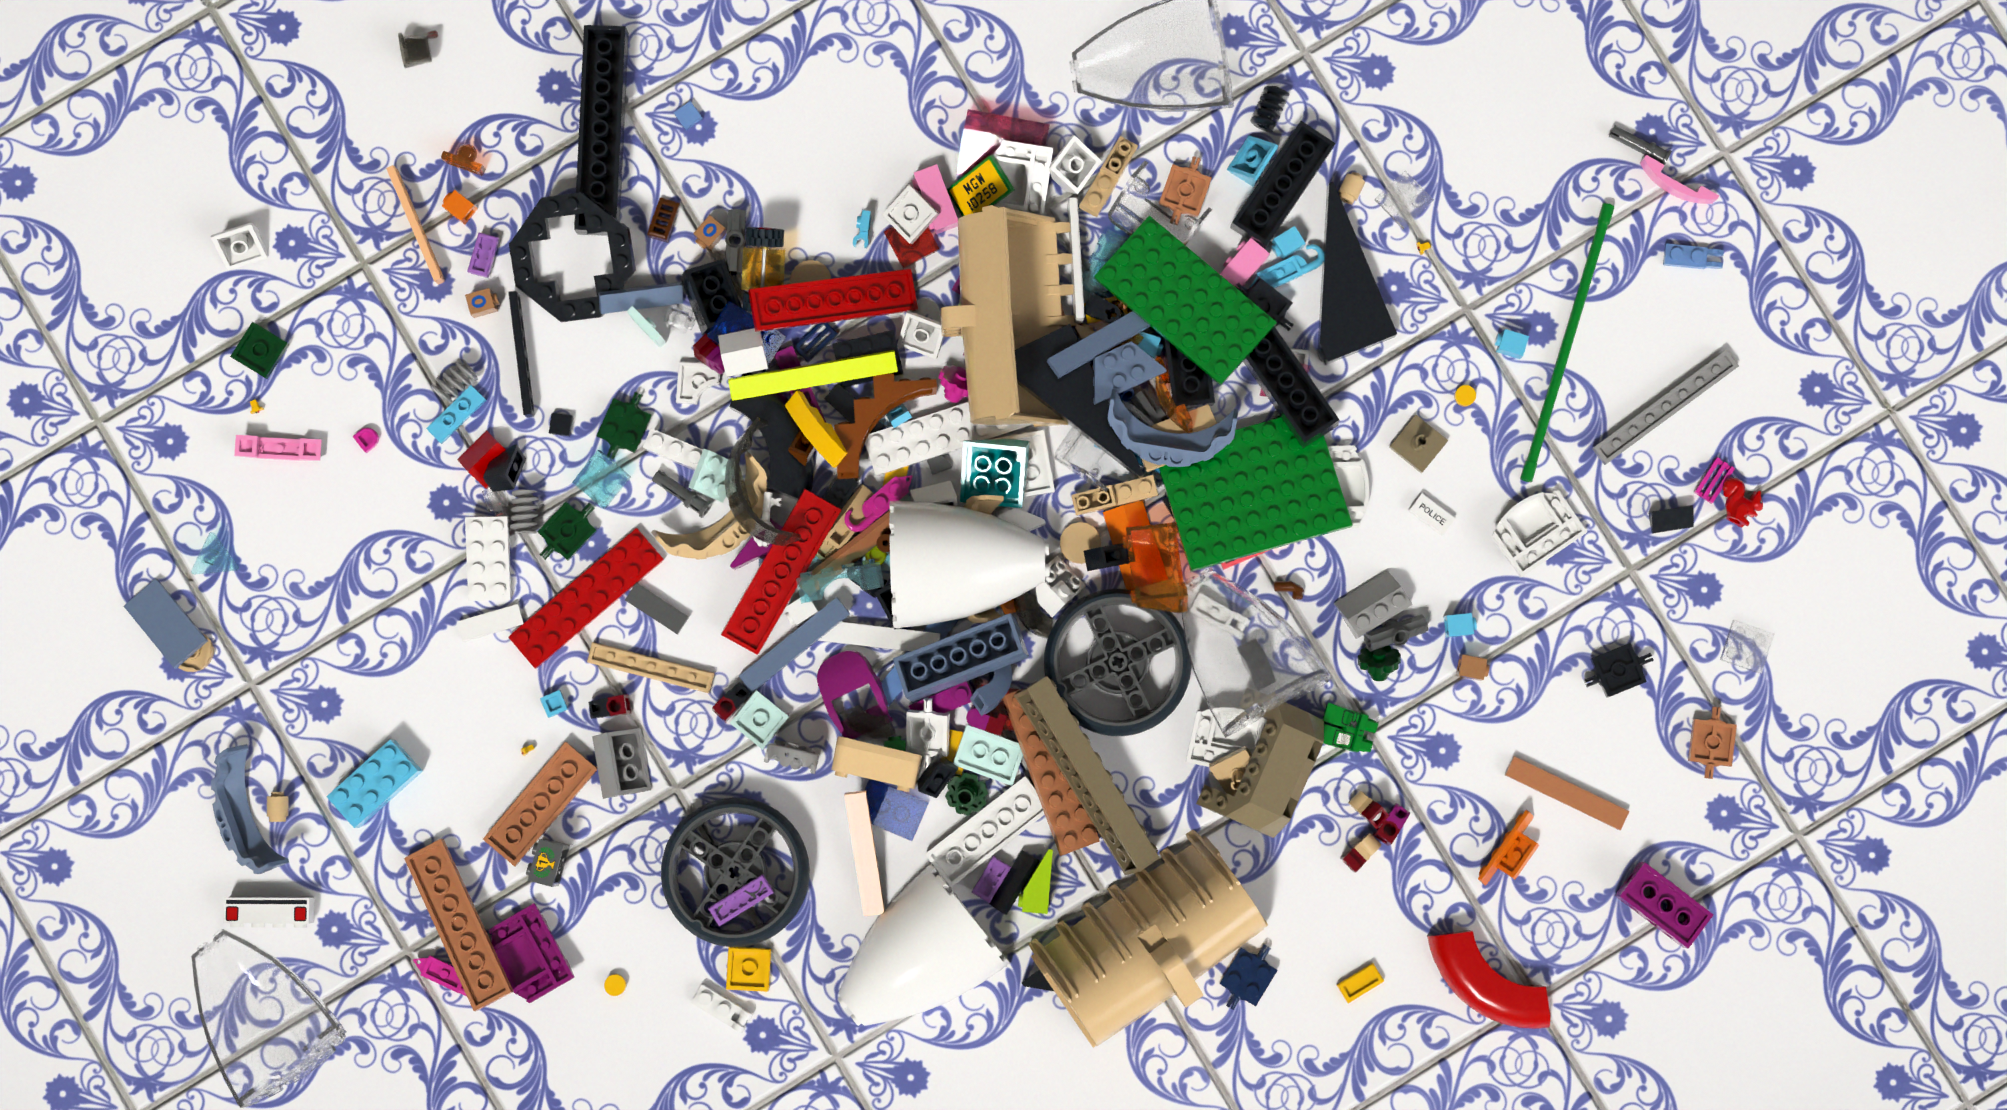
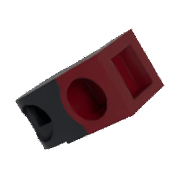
M739 682L712 707V711L727 723L752 693Z
M623 694L588 702L591 719L632 714L629 695Z

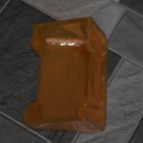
M1176 522L1127 527L1126 536H1122L1123 548L1128 550L1133 591H1130L1131 603H1136L1138 608L1174 613L1187 612L1188 592L1187 586H1185L1183 581L1179 543L1176 538L1178 533Z

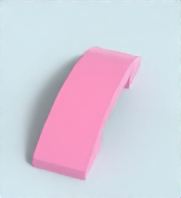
M1647 155L1640 162L1643 170L1654 183L1677 198L1693 203L1713 204L1719 197V195L1703 186L1694 191L1661 173L1664 164Z
M236 435L234 456L273 460L320 461L322 440Z

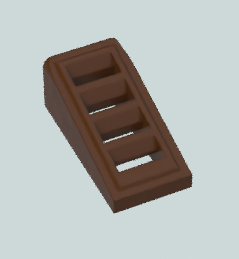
M659 198L647 233L649 238L669 243L680 203ZM667 205L674 208L673 211L663 209L662 206ZM660 213L671 215L670 219L660 216ZM658 220L668 222V225L658 224ZM655 229H664L665 233L655 231Z

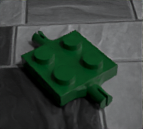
M634 392L630 403L613 398L596 437L607 441L611 445L606 457L614 460L618 449H626L636 453L652 417L651 414L642 411L638 407L643 395H638L637 392Z
M565 502L537 531L548 545L540 553V556L546 560L555 551L569 561L597 532L587 518L595 508L588 503L579 511L574 509L568 502Z

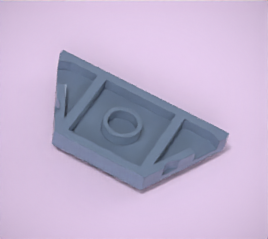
M1132 341L1093 359V403L1096 405L1111 398L1112 389L1120 394L1167 372L1166 368Z

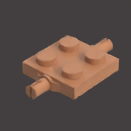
M1195 156L1192 157L1189 167H1180L1172 164L1159 201V205L1174 211L1170 223L1173 224L1175 217H1177L1174 225H1178L1181 214H1188L1198 218L1212 179L1197 171L1201 159L1197 158L1194 165Z
M1712 707L1711 719H1693L1688 761L1705 765L1704 778L1713 779L1714 767H1732L1737 725L1728 724L1720 720V707Z

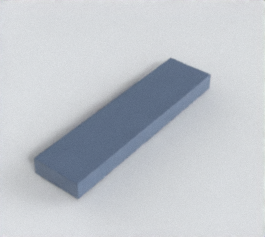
M681 282L599 292V310L601 314L627 311L632 306L637 310L683 304Z

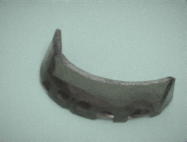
M757 417L742 433L730 453L725 472L726 496L734 517L748 533L763 542L785 546L801 540V535L776 529L762 521L753 512L739 465L740 456L752 446V435L754 432L769 425L767 420Z

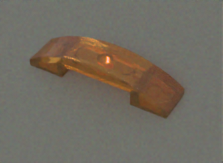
M1156 356L1155 360L1166 368L1161 356ZM1166 368L1167 372L1155 377V388L1159 402L1168 417L1181 429L1190 433L1192 432V418L1185 404L1176 407L1165 385L1168 383V370Z

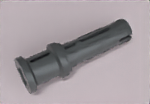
M1616 125L1609 135L1610 138L1644 154L1643 157L1647 155L1664 165L1672 152L1657 146L1655 142L1648 143Z
M658 470L652 478L653 482L684 502V507H690L697 512L700 518H703L712 506L711 501H705L698 496L696 491H689L661 470Z

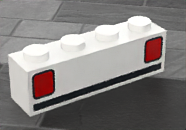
M225 897L223 923H230V927H243V923H251L252 928L265 927V923L273 924V928H285L286 924H294V928H307V924L314 923V897Z

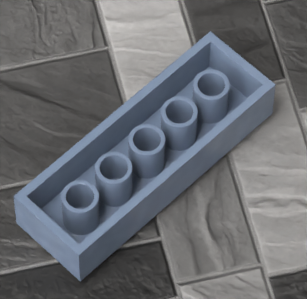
M1010 613L895 657L893 660L905 698L914 702L1029 658V654L1017 619Z

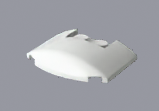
M1003 140L1001 142L1002 145L994 153V157L1015 190L995 206L1044 216L1050 176L1048 167L1052 163L1053 147Z
M1354 445L1327 446L1353 524L1351 528H1359L1369 501V479L1365 463L1355 452L1357 448Z
M1553 491V493H1537L1513 506L1501 518L1492 537L1521 578L1586 534L1587 531L1560 491Z
M1214 707L1202 712H1196L1186 762L1209 767L1210 763L1244 746H1247L1251 754H1253L1267 719L1250 711L1233 707Z

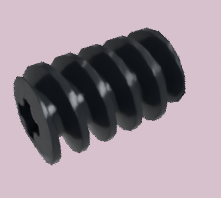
M1266 86L1263 90L1265 94L1261 95V101L1257 104L1258 109L1254 111L1255 116L1250 121L1258 129L1273 132L1269 128L1270 126L1277 125L1273 118H1280L1276 111H1283L1279 103L1286 104L1287 101L1282 97H1289L1290 94L1279 87Z

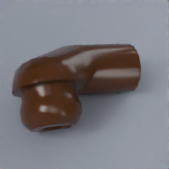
M1292 581L1274 582L1275 592L1289 591L1292 592L1294 600L1303 599L1304 589Z

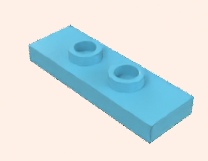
M470 385L426 429L443 444L487 400Z

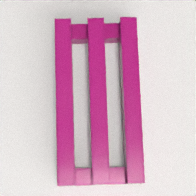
M1716 457L1694 493L1712 504L1722 490L1724 482L1729 479L1735 468ZM1717 465H1720L1721 467L1719 468L1716 475L1710 482L1709 486L1707 487L1705 492L1702 493L1701 490L1706 484L1711 474L1713 473L1714 469ZM1724 469H1726L1727 472L1725 473L1724 477L1718 484L1717 488L1715 489L1711 497H1709L1708 495L1710 491L1716 484Z

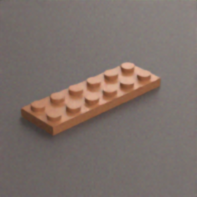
M565 742L486 834L483 840L516 867L534 846V843L541 838L597 772L598 768L568 742Z

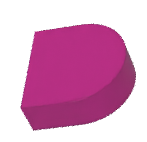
M363 428L352 436L365 453L376 447L379 442L377 432L371 428Z

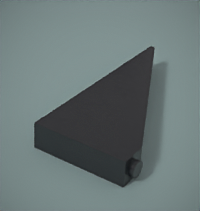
M1333 181L1328 184L1326 195L1324 261L1322 263L1318 331L1319 349L1316 350L1320 361L1324 360L1325 365L1395 338L1397 335Z
M1068 324L1016 349L1017 384L1138 479L1142 478L1144 473L1133 451L1127 449L1121 443V440L1109 424L1108 412L1110 404L1108 400L1096 405L1093 403L1094 371L1090 363L1083 364L1059 379L1047 363L1048 358L1079 342L1071 325Z

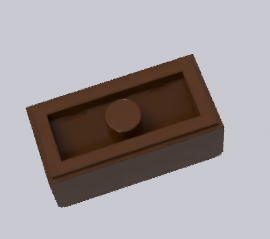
M799 430L788 449L804 466L807 465L816 450L801 430Z

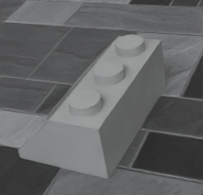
M1388 570L1334 603L1355 639L1413 605L1401 585Z
M641 728L607 732L592 736L603 799L651 790Z

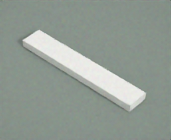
M1069 198L1067 209L1068 222H1070V254H1072L1074 323L1081 324L1084 320L1078 199Z
M840 622L818 641L911 652L939 641L941 634L906 629L894 630V628Z

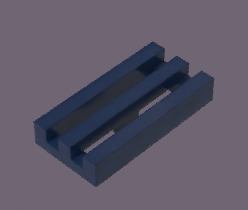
M820 323L793 348L809 363L838 333L828 323ZM823 326L826 327L806 348L800 349ZM830 331L831 334L807 356L806 353Z

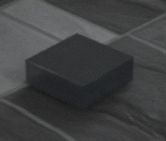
M551 413L549 434L570 437L573 416Z

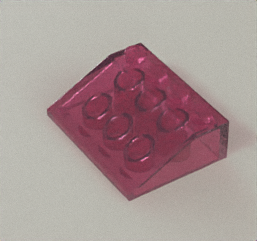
M968 109L957 175L964 176L988 156L994 155L996 150L1002 145L1001 142L1003 140L1046 146L1050 124Z

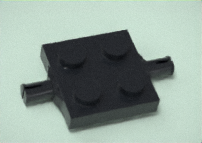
M1260 277L1249 289H1246L1240 283L1236 284L1240 288L1238 289L1277 322L1275 327L1280 324L1287 331L1291 330L1289 326L1293 327L1294 324L1287 320L1285 315L1293 304L1292 301Z
M1631 643L1591 658L1595 675L1584 679V683H1587L1585 684L1587 688L1598 683L1602 687L1606 698L1647 682L1643 674L1642 665L1653 662L1654 659L1649 658L1652 656L1651 653L1638 657Z

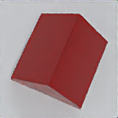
M486 430L457 460L469 474L488 489L489 486L483 479L490 461L506 449Z

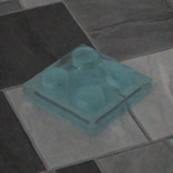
M597 450L572 483L600 507L606 509L631 476L601 450Z

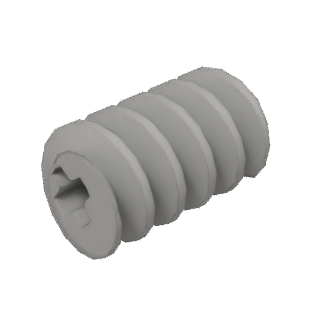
M463 358V365L458 362L455 363L457 370L449 368L451 375L443 373L444 381L436 379L438 386L430 384L443 401L452 402L451 394L458 397L457 389L465 391L463 384L465 383L470 386L471 381L469 378L478 380L476 373Z
M512 491V495L518 497L511 500L512 504L517 505L511 508V512L517 514L511 516V520L516 522L510 525L511 529L516 530L514 533H537L531 527L537 525V522L532 521V518L537 517L538 514L533 513L532 510L537 509L538 506L532 504V501L539 499L533 496V493L538 491Z

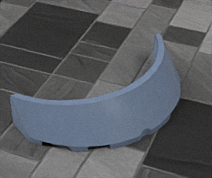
M1112 389L1108 412L1110 426H1112L1121 443L1127 449H1131L1143 460L1157 465L1165 464L1169 467L1190 466L1192 463L1202 460L1207 461L1213 458L1216 453L1221 451L1227 444L1229 445L1234 439L1238 409L1234 408L1222 421L1207 429L1182 434L1164 432L1144 424L1133 416L1124 406L1117 391Z
M245 744L227 748L216 756L214 761L217 765L215 777L211 780V790L215 792L216 801L212 805L216 823L227 849L234 851L237 856L236 861L241 866L246 865L253 870L254 874H262L289 863V859L276 853L266 843L253 820L245 788V762L249 749L248 745Z

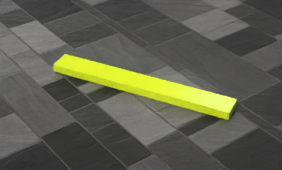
M890 350L730 378L728 383L731 399L734 401L898 372L895 352Z

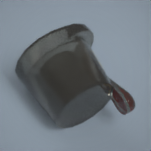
M436 30L414 36H403L401 32L398 33L404 68L432 62L429 39L438 37Z

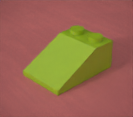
M1053 849L1046 851L1023 889V894H1019L1018 907H1022V912L1048 914Z

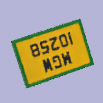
M990 155L951 185L947 192L961 215L966 216L982 212V207L995 206L1015 189L994 155Z

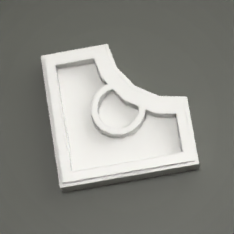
M679 361L676 403L698 405L699 397L706 389L720 385V374L701 362Z

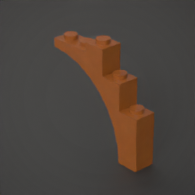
M888 373L873 376L874 399L860 397L854 400L855 423L851 424L844 421L834 425V430L847 451L845 457L837 465V479L859 478V461L862 449L868 435L876 424L891 410L907 401L923 396L936 395V379L924 377L919 380L900 379L894 382V374Z

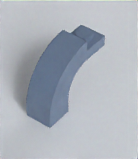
M1011 665L988 673V684L976 689L970 698L981 716L996 708L1008 692L1012 682Z

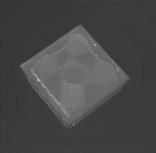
M1405 170L1375 198V201L1404 229L1434 199Z
M1733 620L1720 660L1761 674L1775 633Z

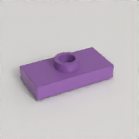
M478 233L467 270L468 273L489 278L500 240L499 237Z
M993 856L973 888L972 893L990 903L1011 866Z

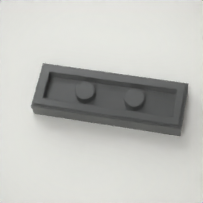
M638 583L634 585L625 601L677 635L689 619L687 615Z

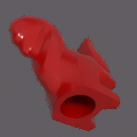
M1731 477L1724 482L1722 490L1723 495L1727 497L1725 503L1727 520L1741 528L1744 525L1749 526L1750 523L1746 519L1747 516L1751 518L1757 517L1756 511L1763 509L1761 491H1754L1749 499L1744 497L1745 485L1743 481Z

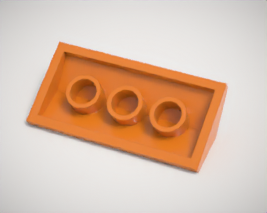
M1143 500L1103 512L1112 545L1131 542L1134 563L1119 565L1125 588L1137 590L1167 581Z

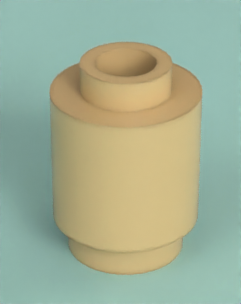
M1356 172L1346 174L1338 191L1341 201L1351 205L1354 201H1357L1365 185L1362 175Z
M271 792V796H267V817H269V822H286V816H289V796H284V792Z

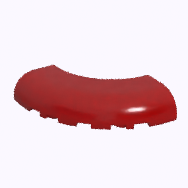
M1466 930L1427 936L1433 960L1442 978L1457 997L1470 1008L1493 1021L1508 1026L1530 1029L1550 1027V1010L1546 986L1517 984L1499 975L1481 955L1473 931Z

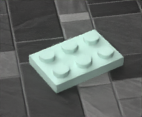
M966 725L953 764L1012 786L1023 753L1017 742Z

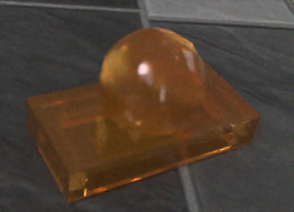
M471 144L461 145L457 149V155L446 151L442 152L441 158L446 164L480 176L484 175L485 167L480 163L474 162L477 158V150Z

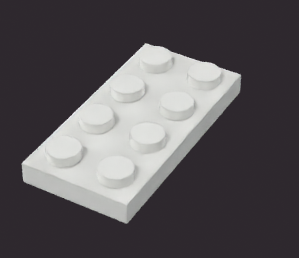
M509 516L465 517L468 601L511 600Z

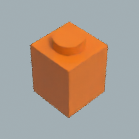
M456 190L448 193L443 199L442 207L464 225L478 210L473 203Z

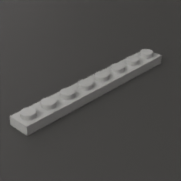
M1725 350L1593 447V451L1602 463L1606 465L1738 368L1739 365L1730 353Z

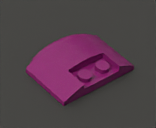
M535 903L490 928L489 934H492L491 943L514 993L526 999V1002L532 1003L575 978L567 959H565L547 925V921Z

